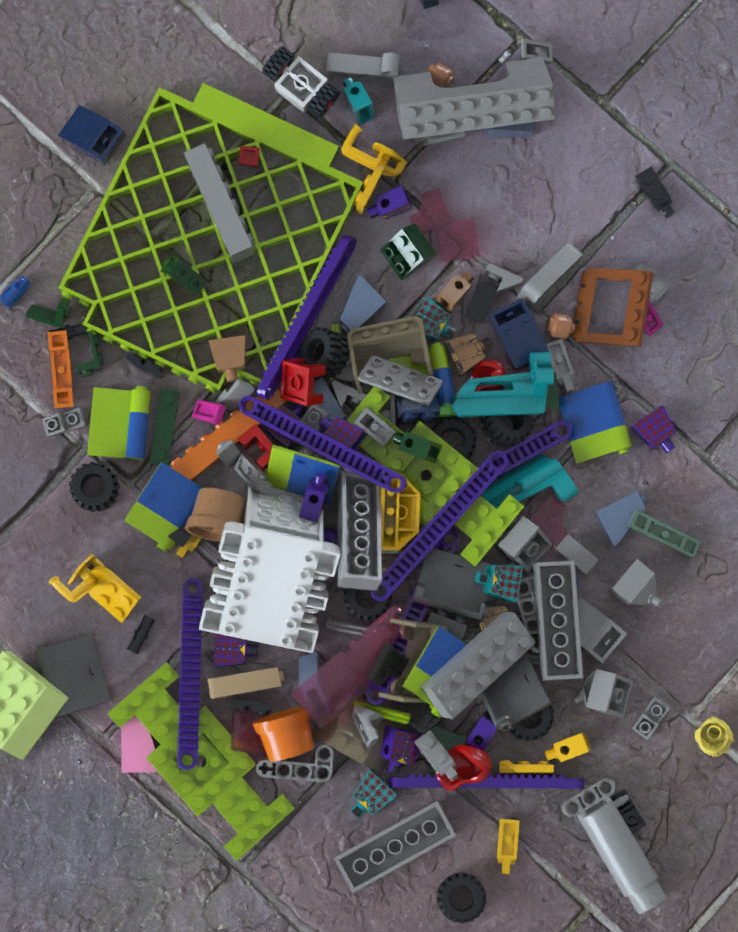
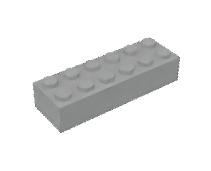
M204 143L184 152L187 164L233 264L254 255L253 248H256L254 240L250 233L246 234L245 232L248 230L243 217H238V214H240L235 199H230L232 195L227 182H222L224 180L223 173L219 164L215 166L217 162L211 147L207 149Z
M342 471L337 482L338 546L341 550L338 562V587L376 591L382 581L381 487L356 473Z
M575 560L533 564L541 681L582 679L583 670Z
M504 611L420 687L442 717L453 719L535 644V641L515 613Z
M435 801L334 857V860L352 893L450 840L456 834L438 801Z

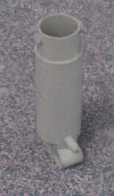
M601 779L563 802L561 810L567 817L577 816L624 897L628 896L637 913L642 914L660 904L667 897L656 880L658 878L657 874L617 809L629 800L628 795L621 796L612 801L610 795L614 793L615 785L610 779ZM603 782L609 786L607 793H603L600 789ZM586 792L590 793L593 797L591 803L584 801ZM570 802L576 806V811L573 814L567 810Z

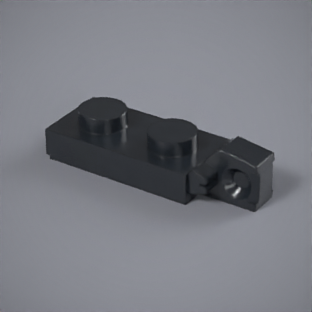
M649 167L637 174L635 179L652 207L657 211L662 210L666 218L673 215L674 211L670 205L673 203L671 197L653 168Z

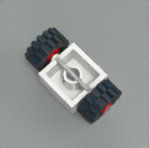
M284 46L279 47L270 56V59L267 60L262 73L275 83V91L305 114L309 110L319 119L322 118L334 105V102L337 101L340 91L301 57L298 56L294 61L295 55Z

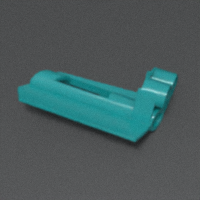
M530 353V372L469 379L460 389L455 402L451 406L452 410L458 417L544 414L548 386L554 383L551 353ZM502 384L505 387V390L474 392L478 385Z
M540 454L493 481L481 496L498 509L499 506L496 505L503 502L509 494L513 496L519 491L521 492L514 496L519 502L547 488H552L558 500L561 499L562 502H566L578 495L579 491L556 459H549Z

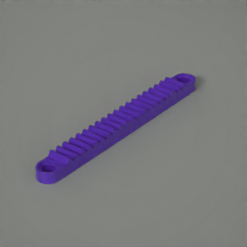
M346 234L341 238L337 247L331 249L333 254L328 255L329 261H324L326 267H321L322 273L317 274L319 279L313 281L315 286H310L311 293H306L308 299L302 300L304 305L299 306L301 311L295 313L297 318L292 319L293 325H288L290 331L284 332L286 338H281L282 344L277 345L279 350L274 351L275 357L270 358L272 363L266 364L268 370L262 372L264 377L257 389L258 397L265 400L272 398L281 382L282 360L294 359L302 341L305 339L304 337L308 334L354 252L357 242L355 237Z
M245 396L240 400V411L254 420L390 492L397 494L406 489V478L385 465L255 397ZM252 400L254 408L251 411H247L245 405L248 401ZM395 478H399L401 481L398 489L392 487V480Z
M558 421L505 450L503 453L508 458V464L498 477L567 440L572 434V427L569 422ZM561 425L566 426L568 429V433L565 436L557 433V428ZM495 456L492 462L496 467L503 465L502 457Z
M500 451L493 452L382 574V581L379 585L385 587L386 594L383 597H378L375 594V590H371L373 599L385 601L505 469L508 464V458L505 453ZM495 456L502 457V466L496 467L493 464L492 460Z
M450 529L436 544L435 549L454 554L459 543L458 533ZM449 534L453 535L455 542L447 544L444 541V537ZM415 588L401 619L422 622L429 606L413 602L416 592ZM398 624L389 644L405 656L408 640L401 637L399 631L401 624ZM397 675L390 676L382 686L371 682L366 694L368 702L375 706L381 705L386 698L381 697L380 700L375 701L370 696L371 692L379 690L381 693H389L391 683Z
M197 578L186 580L182 589L177 765L184 771H190L196 766L199 747L202 630H199V624L203 610V585ZM191 583L196 584L198 591L190 593L187 586ZM189 755L192 758L193 762L190 766L182 763L183 756Z
M411 774L410 778H389V787L444 788L438 780L437 774H434L433 778H431L430 774H427L425 778H423L422 774H419L417 778H415L414 774ZM489 774L482 782L464 784L458 788L583 789L584 779H567L563 775H559L556 778L552 774L550 778H548L547 774H543L542 778H540L539 774H536L534 778L531 774H528L526 778L523 774H520L519 778L515 774H512L511 778H509L508 774H504L503 778H501L500 774H497L494 778L492 774Z

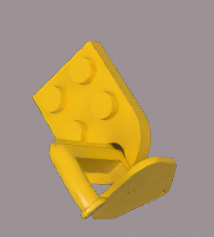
M354 124L341 148V152L345 157L374 171L372 175L368 174L362 188L364 191H359L355 199V212L362 215L381 176L393 177L400 175L407 161L394 150L377 142H374L371 149L378 156L377 159L352 147L358 134L362 133V129L357 124ZM388 161L397 163L395 169L387 165Z
M93 554L80 564L69 580L68 584L70 586L80 577L84 580L72 591L59 580L58 576L49 580V584H52L60 594L73 603L78 602L89 593L94 600L121 623L128 618L142 598L116 574L105 568L104 564Z

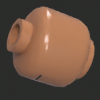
M440 62L435 66L431 64L426 71L431 72L433 83L438 87L449 88L454 80L453 71Z
M554 313L551 317H548L545 330L548 331L550 337L565 340L570 334L574 333L575 324L570 316Z

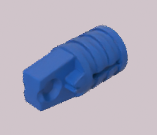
M21 276L6 288L0 296V301L7 308L11 309L23 297L25 291L31 285L30 281Z

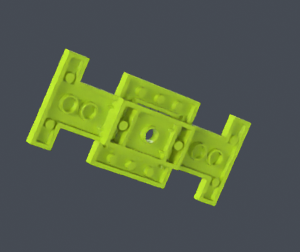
M375 386L346 420L359 427L354 421L367 407L396 431L395 434L397 432L404 434L400 428L380 413L391 396ZM421 421L418 422L410 433L442 445L436 463L399 450L400 445L393 443L394 435L383 447L367 434L359 446L382 465L397 473H402L419 491V521L425 526L478 469ZM425 470H429L432 473L429 481L422 479L421 475ZM509 494L497 509L480 495L454 524L472 539L460 555L476 567L525 506Z
M166 662L107 714L119 728L136 716L160 744L146 759L197 817L213 804L238 833L223 846L235 861H238L295 808L283 794L267 806L242 777L256 763L206 706L199 711L198 756L204 757L206 764L204 767L196 765L190 771H184L177 765L179 705L165 690L179 675ZM189 755L182 757L184 765L190 766L193 760Z

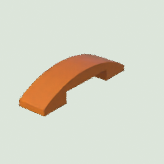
M67 331L47 332L51 357L54 408L74 407L72 368Z

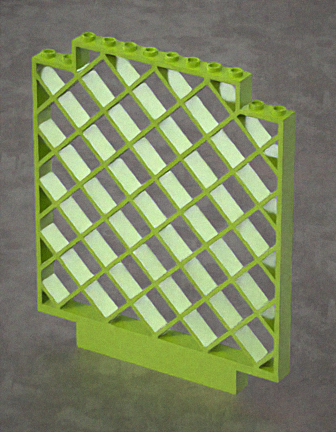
M204 83L194 102H190L159 87L58 288L62 292V296L70 300L75 298L79 300V304L87 308L91 306L82 324L87 327V332L92 330L93 335L99 334L103 336L102 339L110 344L116 342L120 344L121 349L127 352L133 350L144 360L152 359L161 368L165 366L171 368L173 374L180 377L183 374L189 377L188 380L198 385L200 382L206 385L205 388L215 393L216 390L221 392L227 381L226 372L223 373L218 384L201 377V375L217 370L216 364L197 369L189 345L216 335L220 339L222 338V333L249 325L257 349L246 352L245 360L259 355L264 370H268L263 354L275 349L278 351L277 345L282 344V341L260 347L252 323L280 313L285 330L290 331L284 312L296 307L295 313L301 311L299 306L304 305L303 299H308L306 293H311L310 286H315L313 281L319 279L317 274L322 273L321 267H325L324 261L328 260V255L331 254V249L334 248L354 207L355 199L359 191H362L363 182L332 168L339 153V146ZM161 101H163V102H165V103H168V104L159 106V104H160ZM177 108L209 124L184 132ZM173 111L181 133L153 142L148 129L152 118ZM219 128L251 142L244 146L260 148L259 158L265 173L237 182L229 159L238 157L241 147L226 151ZM215 131L223 152L215 155L217 162L215 164L226 161L233 184L228 186L231 193L237 192L244 212L240 216L248 223L256 247L253 248V252H258L266 276L238 285L231 265L232 260L229 254H227L224 242L211 214L210 217L213 225L185 234L177 211L205 201L201 194L174 203L167 181L189 174L191 170L186 165L164 173L156 152L157 150L184 141L188 151L191 150L188 143L189 139ZM146 132L150 144L138 148ZM261 147L294 163L269 171ZM153 152L160 175L133 184L127 169L131 160ZM303 167L335 181V183L311 191ZM299 170L306 193L279 201L272 179ZM125 174L129 185L117 189ZM268 181L275 203L248 213L240 190ZM164 183L171 205L143 214L136 192ZM345 186L354 190L350 200ZM341 189L347 206L344 213L322 221L314 198ZM132 193L140 216L112 225L107 212L111 200ZM310 200L317 223L290 232L282 209ZM278 211L286 234L259 243L251 220ZM174 213L182 236L154 245L146 222ZM103 216H105L108 227L97 230ZM143 224L150 247L123 256L115 233ZM337 225L329 242L325 229ZM321 231L326 245L323 256L301 263L294 239ZM216 232L224 256L196 265L188 242ZM111 235L119 258L91 267L86 252L90 242ZM289 241L297 265L270 274L262 250ZM185 243L192 263L190 268L199 274V272L227 263L235 287L207 296L203 286L201 289L203 298L176 307L168 283L175 280L165 276L160 271L162 266L157 253ZM153 254L161 278L133 287L126 263ZM84 257L87 269L76 272ZM122 265L129 289L102 298L94 274ZM317 266L309 283L304 270ZM300 272L306 287L303 297L281 305L273 281ZM90 276L98 299L92 300L68 289L69 284ZM269 283L277 307L249 316L241 292ZM164 285L172 308L144 318L136 294ZM238 294L246 317L218 327L210 303ZM132 296L140 320L113 329L105 305ZM206 305L214 329L186 338L178 314ZM99 307L102 309L108 332L91 325ZM175 316L183 339L155 349L147 325ZM143 327L151 352L117 337V335ZM185 346L194 371L191 372L159 357V355ZM237 370L239 380L245 378L250 381L249 384L258 388L261 379L242 370Z

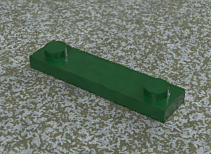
M160 389L149 461L150 465L159 466L163 462L169 466L179 391Z

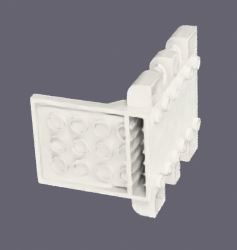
M248 485L244 524L236 522L225 523L219 545V553H221L222 558L235 563L221 561L218 566L214 567L210 587H213L212 590L222 595L214 594L209 600L205 601L199 630L313 653L319 633V625L316 623V616L308 613L314 614L318 613L319 610L325 611L328 601V591L326 590L325 583L313 579L323 581L327 580L329 576L334 577L341 554L339 546L323 541V511L317 523L299 518L304 499L303 496L272 487L270 493L260 492L251 489Z

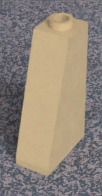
M278 667L207 679L210 696L213 700L282 687V682H285L283 671H279Z

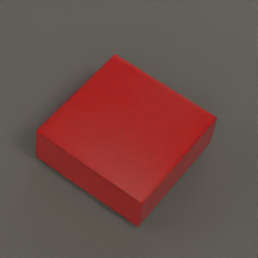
M241 146L239 166L258 168L260 148Z

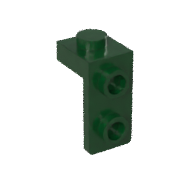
M173 256L163 262V268L160 270L164 275L173 278L195 296L198 295L207 282L181 259Z
M63 297L56 311L32 304L26 313V318L62 328L64 322L71 314V307H69L70 299Z
M92 330L88 331L94 361L76 365L79 375L84 377L92 376L95 374L94 372L102 370L101 364H104L102 353H98L97 346H100L98 336L93 335Z

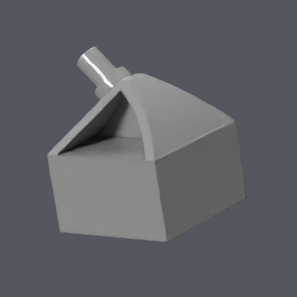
M522 516L518 520L515 518L501 535L498 546L511 561H514L516 565L523 566L522 569L529 573L533 568V564L537 563L552 546V542L537 525Z
M638 559L628 567L609 590L612 595L626 606L656 605L661 608L664 605V601L659 599L657 595L655 573Z
M595 669L583 684L580 694L575 696L573 701L577 705L584 700L587 708L623 718L633 681L615 673Z

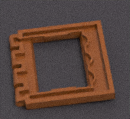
M588 268V271H582L580 285L585 286V288H579L577 303L582 304V306H576L574 322H579V325L575 324V330L571 338L576 339L578 343L641 347L654 273L645 270ZM597 279L615 282L631 281L622 335L588 333Z

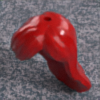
M482 361L473 368L470 379L506 375L505 369L498 361ZM502 384L478 385L474 392L501 391L504 386Z
M461 744L447 751L456 764L453 769L458 774V778L451 781L446 774L441 776L440 773L436 772L441 785L446 790L452 791L461 785L479 783L485 780L491 772L492 761L483 750Z

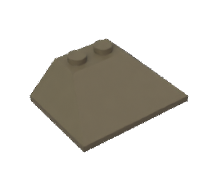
M340 685L331 700L332 711L324 713L312 736L380 774L387 759L381 757L385 725L404 730L407 724L383 718L379 725L373 726L377 729L379 735L375 746L367 748L351 714L356 701L369 702Z

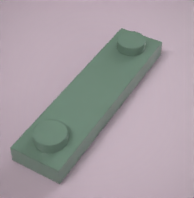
M634 509L627 523V527L694 559L702 542L638 509Z

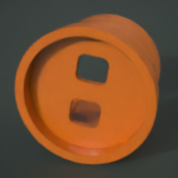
M299 706L279 711L252 723L256 733L261 737L269 761L288 759L315 748L309 724V706Z

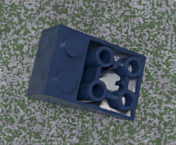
M79 105L58 136L105 166L126 137V134L122 128L108 119Z
M523 298L489 314V324L515 370L530 363V353L549 352L532 313Z
M402 396L395 397L396 421H400L401 424H411L414 420L430 423L441 411L436 397L433 398L429 406Z

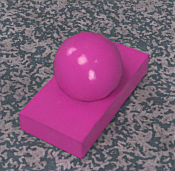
M198 399L192 417L214 425H220V422L224 420L226 407L221 404Z

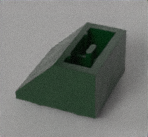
M415 223L402 228L380 249L401 280L421 268L436 255V252Z

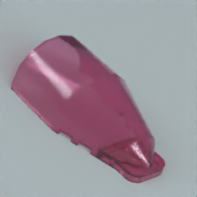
M396 604L362 633L363 637L358 642L355 639L349 643L350 648L344 654L341 651L291 693L321 729L327 726L368 690L372 681L366 676L383 645L386 642L394 646L398 639L399 624L390 622L391 618L399 619L398 612L401 609Z

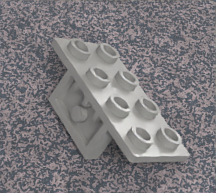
M371 356L358 376V381L427 406L430 405L443 382L441 379L376 356Z

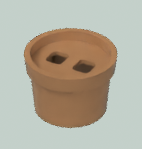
M199 489L192 515L187 519L185 530L194 536L220 542L225 523L236 522L242 524L245 499L236 493L222 489Z

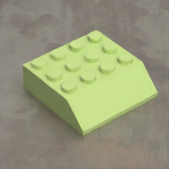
M2 651L0 654V749L24 760L69 698L12 651Z

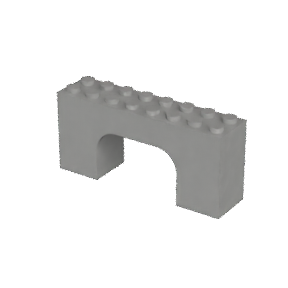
M543 57L505 62V79L454 88L438 87L433 83L431 72L393 77L396 109L403 140L555 119L553 83Z

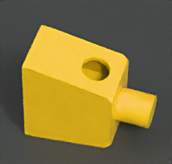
M584 731L554 743V748L546 750L545 755L548 762L556 759L563 762L589 752L592 749ZM564 746H567L569 748V752H563L562 748Z

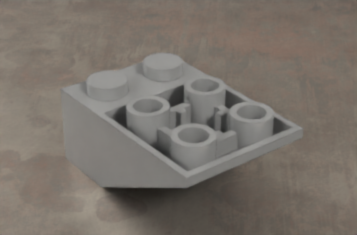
M580 598L577 602L581 649L599 664H602L627 633L584 599Z

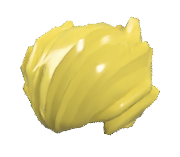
M714 716L702 723L701 727L695 732V740L701 750L713 757L727 753L731 743L735 741L729 725Z

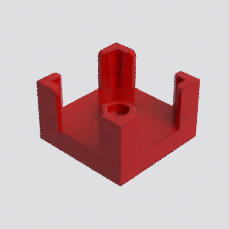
M302 358L282 360L280 398L305 406L322 404L324 395H313L314 377L325 375L326 366L322 364L305 365L302 364L305 362V359Z
M254 424L238 437V440L245 450L256 443L264 453L257 459L259 467L264 472L265 469H268L273 444L260 428Z

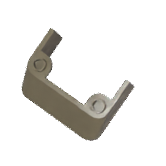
M417 316L354 328L348 333L347 338L353 377L359 394L363 393L361 381H358V376L371 356L388 359L410 354L415 364H426L429 376L434 377L421 318Z
M391 618V623L401 624L399 629L401 637L408 640L405 657L409 659V662L403 671L402 678H396L391 683V692L379 693V697L401 702L427 703L404 688L403 684L437 626L442 627L446 631L448 629L446 626Z

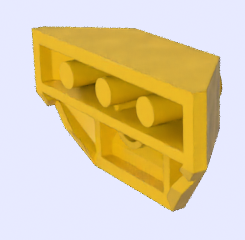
M395 478L392 480V487L398 489L401 481L399 478ZM408 480L406 489L401 493L396 494L381 487V551H399L419 533L420 493Z

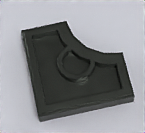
M385 642L366 677L375 684L382 686L390 676H401L409 659Z

